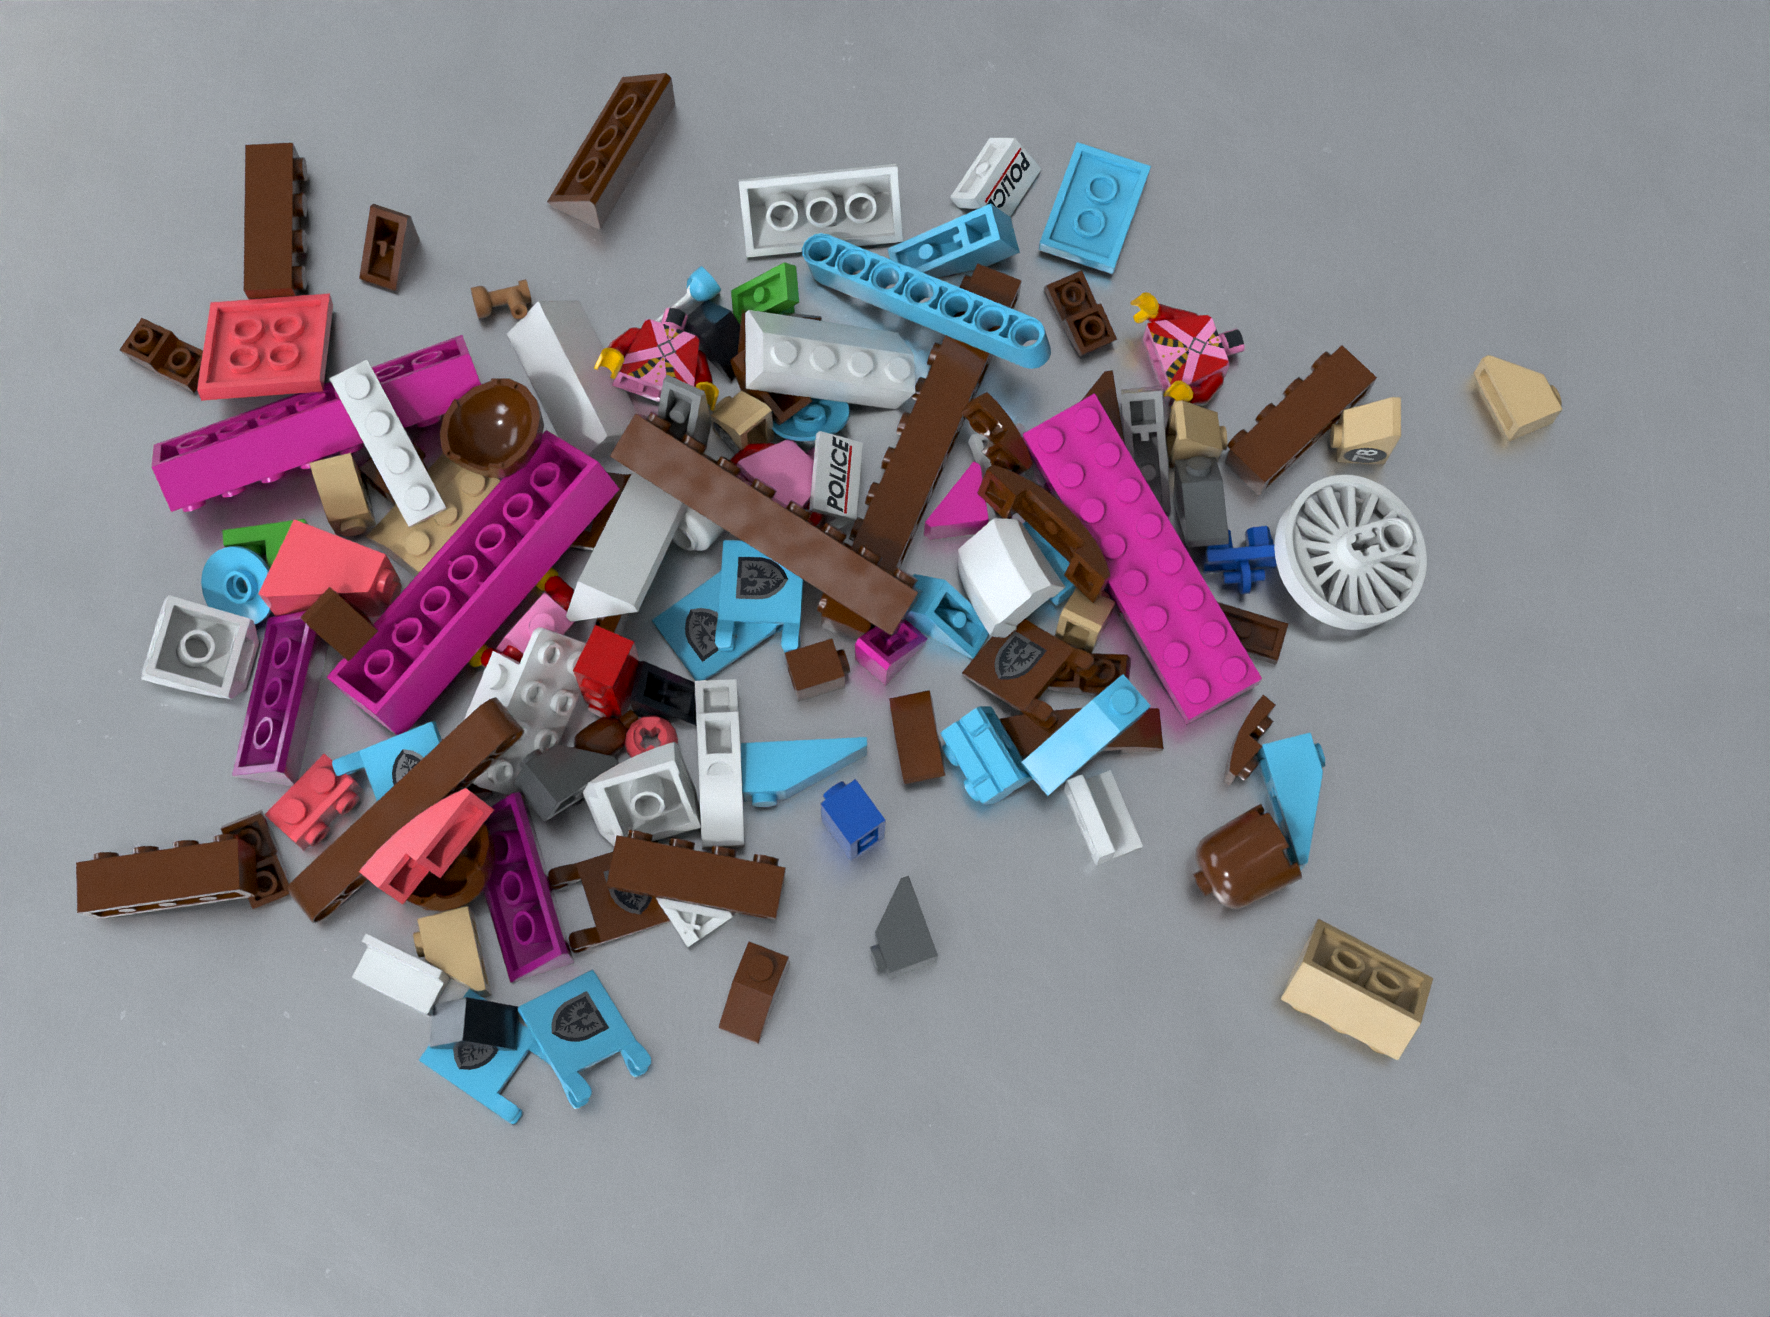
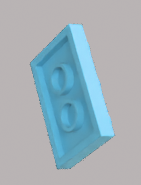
M1077 142L1041 237L1038 250L1113 274L1151 166Z

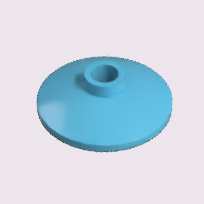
M811 398L812 402L783 424L778 425L773 422V431L789 440L814 441L816 440V433L819 431L829 434H835L840 431L849 420V406L847 402Z
M240 546L225 547L212 554L205 563L201 577L202 592L208 607L249 618L254 621L255 625L262 622L271 612L270 608L258 594L270 570L265 561L252 550ZM244 580L247 583L248 589L244 585Z

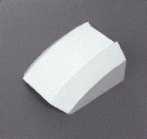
M994 518L958 549L960 579L974 610L990 636L1006 638L1017 628L1016 626L1050 597H1055L1065 588V585L1022 522L1018 519Z
M167 595L157 619L143 666L141 680L227 699L234 698L247 688L259 646L254 621L246 617Z
M675 742L656 747L612 767L590 781L583 791L599 833L613 846H615L616 836L627 837L628 830L652 834L653 842L701 828L700 805L696 789L683 760L680 748Z

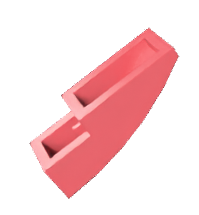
M467 788L460 790L426 809L399 829L375 852L359 872L380 890L401 904H404L429 871L439 878L442 877L494 809Z

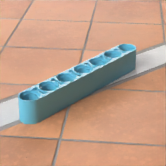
M814 234L804 242L802 255L814 279L823 285L1024 368H1039L1050 358L1051 346L1042 323L1034 317L829 234ZM862 270L860 273L852 275L854 272ZM896 284L894 287L886 289L887 286ZM931 297L927 302L919 303L921 300ZM965 311L964 315L953 317L955 314ZM998 325L1001 326V327H1000L998 330H996V331H992V332H989V331H988L990 328H992V327H994V326H998ZM1029 340H1037L1031 346H1023Z

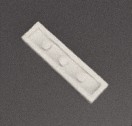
M368 360L329 378L408 527L411 528L446 510L447 508Z

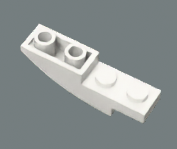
M737 680L695 681L702 850L712 849V846L744 848Z

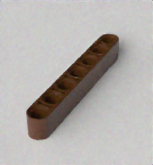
M496 697L489 699L475 709L286 888L287 892L310 921L316 923L323 920L344 903L368 880L359 871L385 842L426 809L470 786L478 776L484 773L524 734L523 728Z

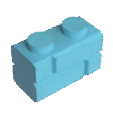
M979 706L963 716L961 720L956 721L940 733L946 742L942 746L944 754L953 765L960 766L967 778L964 780L966 791L972 799L977 802L981 801L983 805L995 804L1001 801L1014 790L1033 779L1021 766L1020 763L1024 759L992 706Z

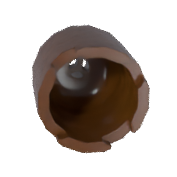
M1262 804L1253 807L1209 833L1200 840L1196 848L1195 860L1199 871L1192 875L1204 897L1212 893L1217 901L1227 908L1239 909L1246 907L1302 879L1298 864L1294 863L1291 865L1283 850L1289 848L1287 841L1269 812L1264 814L1265 811Z

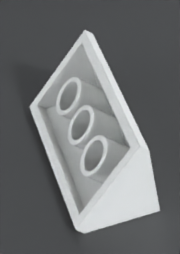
M897 164L738 179L747 258L802 252L804 242L809 237L819 233L829 234L856 246L903 242Z
M538 301L527 312L526 316L507 333V336L559 438L593 459L599 460L612 453L635 413H638L626 390L612 386L614 379L610 378L612 372L602 366L598 370L594 369V365L604 348L580 302Z
M632 472L577 582L566 614L568 620L572 622L638 612L688 506L637 473Z

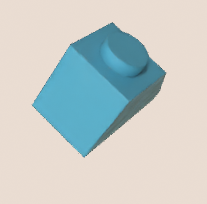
M913 574V577L918 580L915 587L923 592L906 620L924 634L962 655L974 659L989 633L979 619L972 604L946 580Z

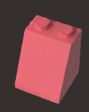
M294 519L258 594L273 614L280 616L307 611L331 587L361 609L368 617L381 616L388 606L400 595L402 585L399 583L401 579L386 554Z

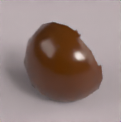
M491 378L492 381L473 387L458 400L454 399L443 416L439 435L444 455L455 464L482 476L497 479L505 478L526 467L541 445L544 429L540 405L525 385L510 378Z
M483 823L441 878L429 871L406 901L427 911L442 912L466 905L480 895L487 885L495 865L494 839L485 823Z

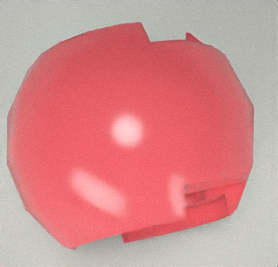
M649 715L639 718L631 724L626 733L625 747L627 754L632 758L654 749L655 747L652 745L645 749L643 737L646 735L654 737L656 734H659L660 746L672 742L678 744L675 728L669 721L660 716Z

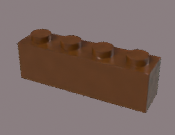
M293 143L245 145L243 291L248 299L300 296V290H305L307 286L306 270L304 266H301V253H306L307 251L306 233L304 229H301V217L307 216L306 196L304 193H301V181H307V164L304 157H299Z
M1343 345L1332 355L1328 351L1324 352L1310 368L1313 372L1305 380H1302L1300 377L1296 378L1283 392L1285 398L1277 406L1273 403L1268 404L1256 417L1255 421L1258 424L1249 432L1245 429L1240 430L1228 443L1227 447L1230 451L1225 464L1258 496L1331 429L1332 424H1336L1339 421L1344 410L1356 406L1370 392L1377 377Z
M628 830L627 837L616 836L606 884L609 889L776 921L786 873V867L778 866V858L754 854L753 861L736 858V850L712 846L711 853L694 850V842L670 838L669 845L652 842V834Z
M221 834L214 836L213 842L199 844V841L181 840L173 842V848L159 850V847L140 846L133 848V854L119 856V853L116 852L93 854V860L76 862L77 913L94 919H104L257 896L255 846L240 840L239 835Z

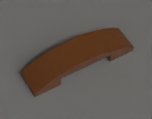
M995 465L987 468L977 494L1004 519H1009L1018 513L1070 563L1064 576L1092 603L1096 602L1100 598L1111 575L1103 553L1088 529L1062 502L1039 485L1017 473Z
M1082 708L1053 710V714L1056 715L1058 721L1048 731L1041 728L1025 714L999 720L1025 760ZM1149 708L1138 721L1102 751L1121 750L1122 754L1163 751L1160 709Z

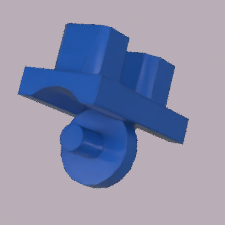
M1268 526L1247 529L1245 532L1247 547L1233 548L1231 530H1228V544L1206 547V553L1201 562L1203 574L1223 572V584L1237 583L1241 595L1250 594L1251 582L1265 581L1264 569L1276 568L1277 566L1275 544H1273Z

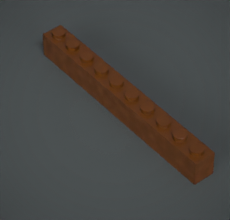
M977 263L972 276L967 274L964 276L960 288L1014 309L1020 296L1022 280ZM965 311L959 312L953 317H960L965 314ZM998 325V326H994V327L990 328L988 331H989V332L996 331V330H998L1001 326H999V325ZM945 335L942 344L935 342L927 361V365L931 366L927 378L919 377L915 385V394L911 398L916 401L911 413L906 411L903 413L896 430V434L900 435L899 441L895 448L888 447L880 469L885 470L880 483L873 482L865 499V504L869 506L864 519L857 517L849 536V540L854 541L852 547L858 550L861 545H864L882 557L879 564L894 572L896 567L901 568L966 420L961 412L969 401L975 399L994 356ZM823 592L817 607V612L821 613L822 628L857 641L859 637L875 628L874 624Z

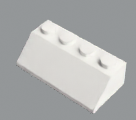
M748 310L745 313L746 389L888 409H897L915 394L914 354L897 332Z

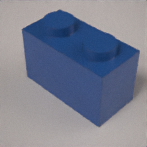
M856 779L847 785L844 781H841L823 794L825 800L820 803L822 823L850 861L885 838L886 820Z

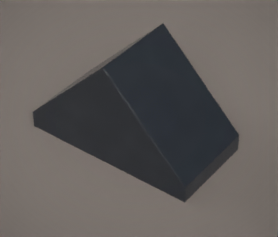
M709 300L703 302L688 315L684 331L699 338V350L731 382L736 376L730 360L739 354L740 323L731 310Z
M639 661L630 698L633 712L637 717L656 715L670 723L696 727L695 682L646 661Z
M469 997L434 1004L430 1048L517 1051L520 1016L518 1006Z

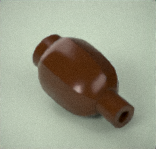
M631 709L618 719L602 717L577 733L574 737L573 748L614 757L625 746L626 733L631 724L639 718Z

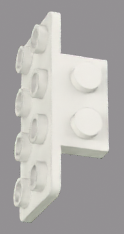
M538 627L533 631L520 663L504 654L493 651L464 720L484 702L496 697L523 728L524 734L484 773L478 776L473 784L507 795L519 792L513 785V782L522 769L519 766L520 762L536 749H540L543 753L554 745L559 744L581 693L573 669L586 645L585 642Z

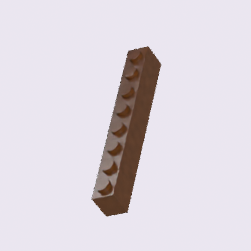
M650 412L648 417L635 413L610 454L611 458L891 636L897 634L923 592L915 587L918 581L915 577L898 567L892 572L880 565L882 557L864 545H861L858 550L844 542L847 534L826 522L823 528L809 520L812 512L793 500L788 505L774 497L777 490L762 480L755 478L753 483L749 482L739 475L742 468L729 459L720 456L718 461L708 456L704 453L707 446L688 434H685L683 439L669 431L672 424L654 412Z

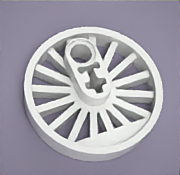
M1334 475L1312 483L1286 508L1276 529L1275 559L1285 587L1293 599L1307 613L1325 624L1349 630L1371 628L1391 620L1404 612L1415 601L1421 591L1427 570V553L1420 527L1407 506L1393 492L1373 480L1355 475ZM1333 492L1340 493L1341 510ZM1311 496H1318L1322 509L1311 498ZM1355 497L1364 500L1357 519ZM1376 508L1384 517L1380 521L1369 523L1373 510ZM1299 510L1304 513L1310 522L1297 515ZM1301 535L1309 540H1303ZM1309 555H1316L1318 557L1310 559ZM1330 564V566L1317 577L1314 568ZM1389 567L1406 569L1405 577ZM1334 574L1325 596L1321 585ZM1387 585L1401 592L1399 598H1397V596L1391 591V589ZM1341 590L1343 610L1335 607ZM1376 598L1387 612L1381 613ZM1358 600L1364 615H1358Z

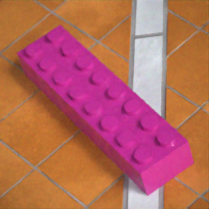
M463 335L372 367L404 428L417 424L418 427H425L438 422L441 419L440 415L446 413L454 399L458 400L473 387L481 385ZM328 382L324 384L323 392L297 393L153 445L151 468L171 512L181 508L183 512H189L204 506L206 499L221 494L223 498L235 496L246 489L245 485L259 480L262 483L274 482L285 475L284 471L300 466L301 469L311 468V462L324 460V457L337 452L340 455L354 453L363 447L364 442L333 384Z
M1095 393L1023 433V440L1029 454L1053 496L1062 502L1082 522L1102 551L1111 575L1106 587L1186 725L1259 685L1262 677Z
M546 430L542 434L541 445L527 466L510 477L503 478L378 618L374 623L378 632L350 661L343 658L327 678L353 703L396 736L407 732L619 491L618 486L597 460Z

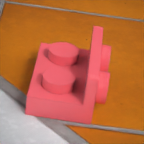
M323 754L267 811L265 816L304 851L309 845L315 846L326 837L330 830L328 825L339 814L345 815L354 808L360 798L358 794L363 789L350 775L337 776L332 766V760Z

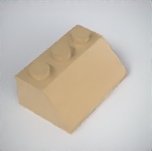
M443 453L427 472L447 509L409 528L396 504L366 537L407 572L416 577L501 480L466 470L452 462Z
M1318 919L1288 978L1281 1000L1290 1004L1295 1010L1305 1014L1308 1013L1329 1024L1335 1031L1348 1034L1367 1044L1375 1052L1386 1054L1399 1060L1422 1022L1433 978Z

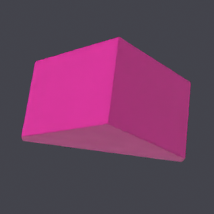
M973 461L925 521L924 536L929 540L974 535L988 524L989 518L986 501L977 494L983 480L981 466Z
M906 619L897 634L892 636L876 626L856 641L855 660L886 686L921 649L928 638Z

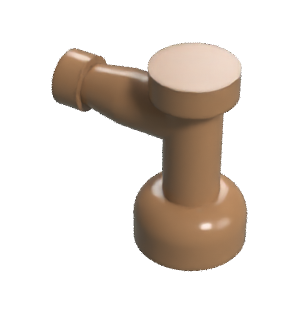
M527 280L518 281L519 285L490 292L483 286L471 287L478 319L488 317L492 313V307L505 304L509 305L514 318H524L527 314L525 304L532 303Z

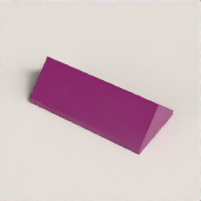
M306 611L268 618L232 772L234 777L293 786L299 779L329 646L323 638L300 618Z
M514 792L491 806L494 811L484 822L494 839L495 865L483 891L510 983L575 963L528 805L520 792Z

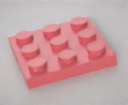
M330 293L211 302L197 386L201 401L323 392L333 311Z

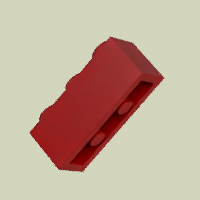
M597 625L594 626L573 672L584 701L589 705L587 709L600 717L610 718L614 715L619 718L627 712L630 706V698L640 660L634 641Z

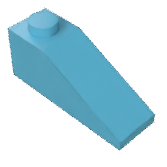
M991 203L887 249L890 260L935 278L975 270L977 263L987 267L1020 253L1011 217Z
M1123 674L1020 764L1048 796L1138 721L1151 705Z
M1311 732L1263 744L1256 755L1260 761L1259 766L1278 827L1289 845V848L1285 849L1291 865L1297 863L1300 871L1308 863L1323 775L1322 768L1325 767V756L1319 743L1314 744Z
M867 737L741 743L742 793L744 802L752 801V806L755 807L777 805V800H786L867 755Z

